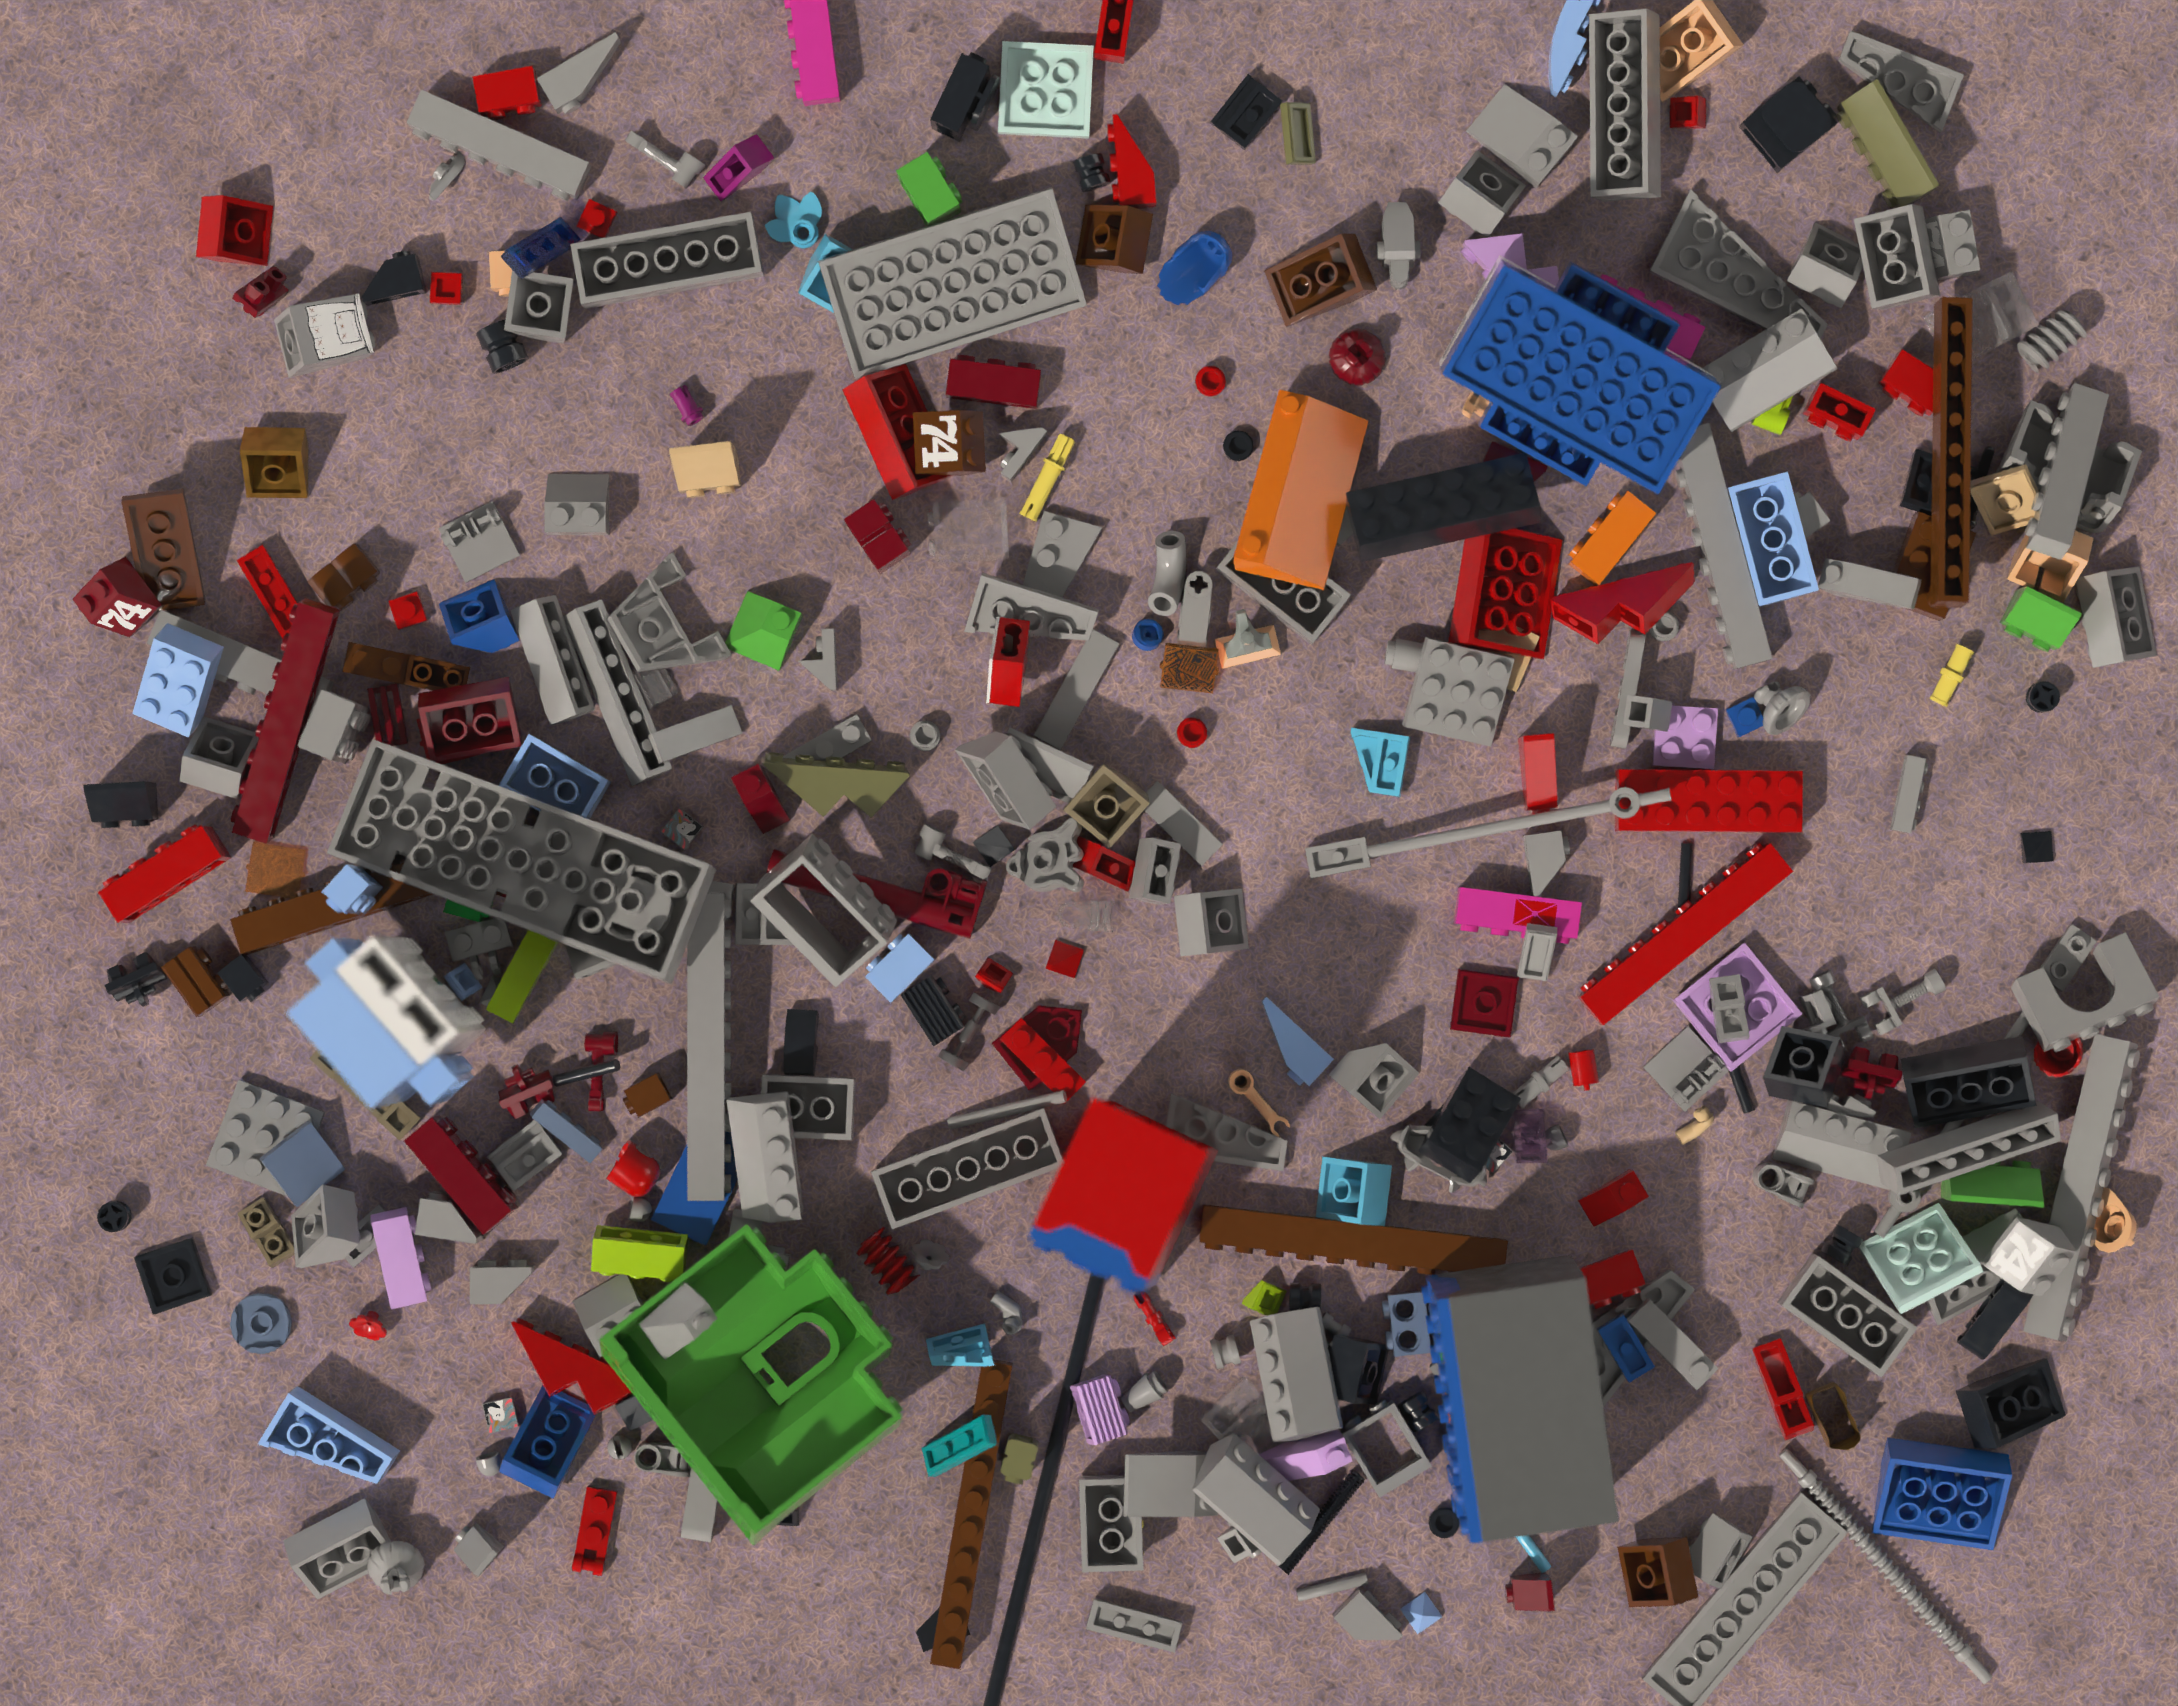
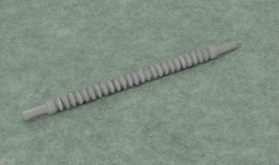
M1789 1448L1784 1449L1779 1454V1457L1799 1478L1798 1483L1802 1488H1808V1494H1814V1501L1819 1500V1506L1826 1508L1825 1513H1831V1518L1837 1520L1838 1524L1850 1534L1849 1540L1854 1539L1856 1541L1854 1545L1861 1547L1860 1552L1867 1553L1866 1559L1873 1560L1872 1566H1878V1572L1885 1573L1884 1579H1890V1586L1895 1585V1591L1902 1592L1901 1598L1908 1599L1907 1605H1913V1611L1920 1612L1919 1618L1926 1619L1925 1625L1930 1624L1932 1632L1937 1631V1638H1943L1942 1643L1949 1645L1948 1650L1954 1651V1657L1959 1662H1964L1983 1684H1986L1993 1676L1973 1655V1648L1968 1643L1963 1644V1637L1958 1638L1957 1631H1951L1952 1625L1945 1624L1946 1619L1939 1617V1611H1933L1934 1605L1927 1604L1928 1598H1922L1921 1591L1916 1592V1585L1911 1586L1910 1578L1905 1579V1573L1898 1572L1899 1566L1892 1565L1893 1559H1887L1886 1552L1881 1553V1546L1874 1545L1875 1539L1870 1540V1534L1863 1533L1864 1527H1858V1520H1852V1514L1845 1512L1846 1507L1839 1506L1840 1500L1835 1501L1833 1499L1834 1494H1828L1829 1488L1822 1487L1823 1481L1816 1480V1473L1812 1469L1807 1470Z

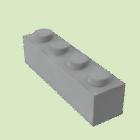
M1905 755L1890 830L1907 834L1915 830L1917 819H1914L1915 812H1918L1920 808L1918 797L1919 793H1922L1924 789L1922 778L1923 774L1926 775L1928 769L1926 758Z

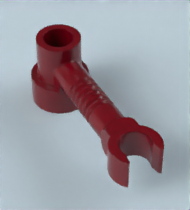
M604 1031L603 1034L586 1033L584 1047L586 1052H592V1065L604 1062V1055H617V1031ZM603 1075L591 1078L588 1111H604Z

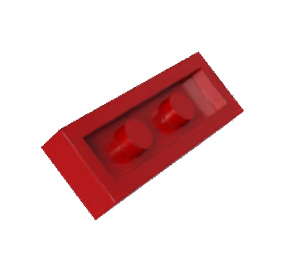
M261 545L236 561L283 639L286 633H290L293 622L289 621V616L293 605H298V601L264 545Z
M1022 1018L1000 1038L1053 1093L1064 1090L1067 1101L1086 1083Z

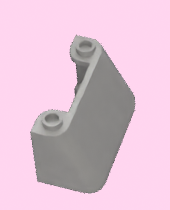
M2033 400L2028 403L1996 471L1998 473L2026 464L2039 492H2041L2042 485L2038 484L2039 476L2042 469L2047 467L2049 461L2044 459L2049 443L2054 442L2055 435L2051 434L2054 414L2049 407ZM2127 442L2112 443L2106 450L2096 446L2076 527L2091 533H2099L2106 529L2123 506L2142 453L2141 450Z

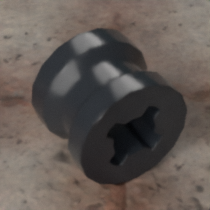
M2043 681L2033 684L2028 688L2025 700L2031 710L2043 713L2053 710L2058 705L2060 693L2054 684Z
M112 1201L102 1205L97 1214V1221L100 1227L108 1232H118L125 1229L132 1219L129 1206L121 1201Z

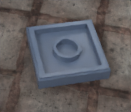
M309 1121L259 1158L296 1207L305 1202L322 1184H328L345 1170V1167Z

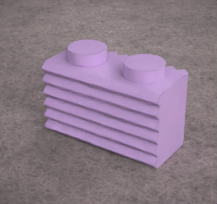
M1103 1374L1070 1386L1088 1444L1098 1445L1128 1434L1126 1426L1130 1425V1420L1125 1408H1120L1117 1397L1121 1396V1391L1116 1379H1111V1375Z

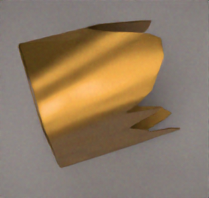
M1831 1382L1805 1393L1826 1446L1840 1450L1854 1448L1861 1440V1436L1857 1429V1424L1847 1408V1397L1843 1390L1835 1382ZM1835 1386L1855 1435L1830 1446L1827 1433L1813 1408L1812 1396Z

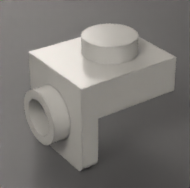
M1823 990L1814 991L1799 997L1811 1025L1802 1030L1827 1034L1826 1028L1836 1024V1021L1831 1012V1002L1824 995Z

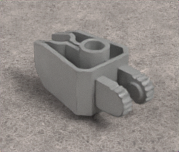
M1388 202L1381 225L1382 242H1377V260H1382L1383 268H1389L1390 286L1395 288V290H1403L1408 284L1409 268H1413L1415 259H1420V241H1415L1414 216L1407 202Z

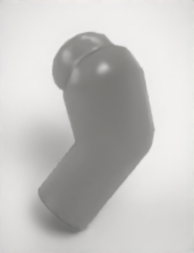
M997 1290L990 1303L1002 1310L1003 1331L1008 1335H1014L1021 1330L1023 1324L1021 1306Z

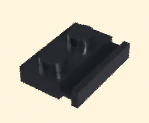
M1247 74L1210 121V124L1218 128L1243 150H1246L1283 101Z

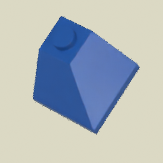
M495 579L439 603L445 626L453 645L493 653L520 641L514 622Z

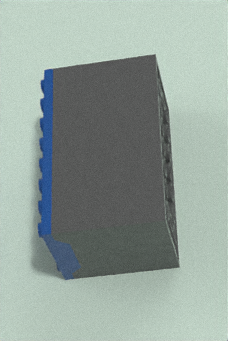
M1565 1255L1425 1276L1426 1285L1421 1286L1423 1303H1429L1430 1315H1426L1425 1320L1428 1334L1433 1333L1435 1345L1429 1346L1432 1364H1438L1439 1375H1434L1436 1394L1442 1393L1443 1405H1438L1440 1423H1446L1447 1434L1442 1435L1444 1452L1450 1463L1446 1465L1448 1481L1452 1489V1494H1450L1453 1513H1456L1457 1518H1459L1461 1534L1467 1535L1470 1544L1619 1522L1586 1278L1573 1257Z

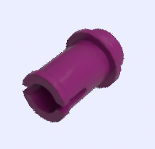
M687 385L682 386V388L679 387L670 393L671 398H673L683 416L681 418L683 423L686 422L688 426H692L704 418L702 407L698 408Z

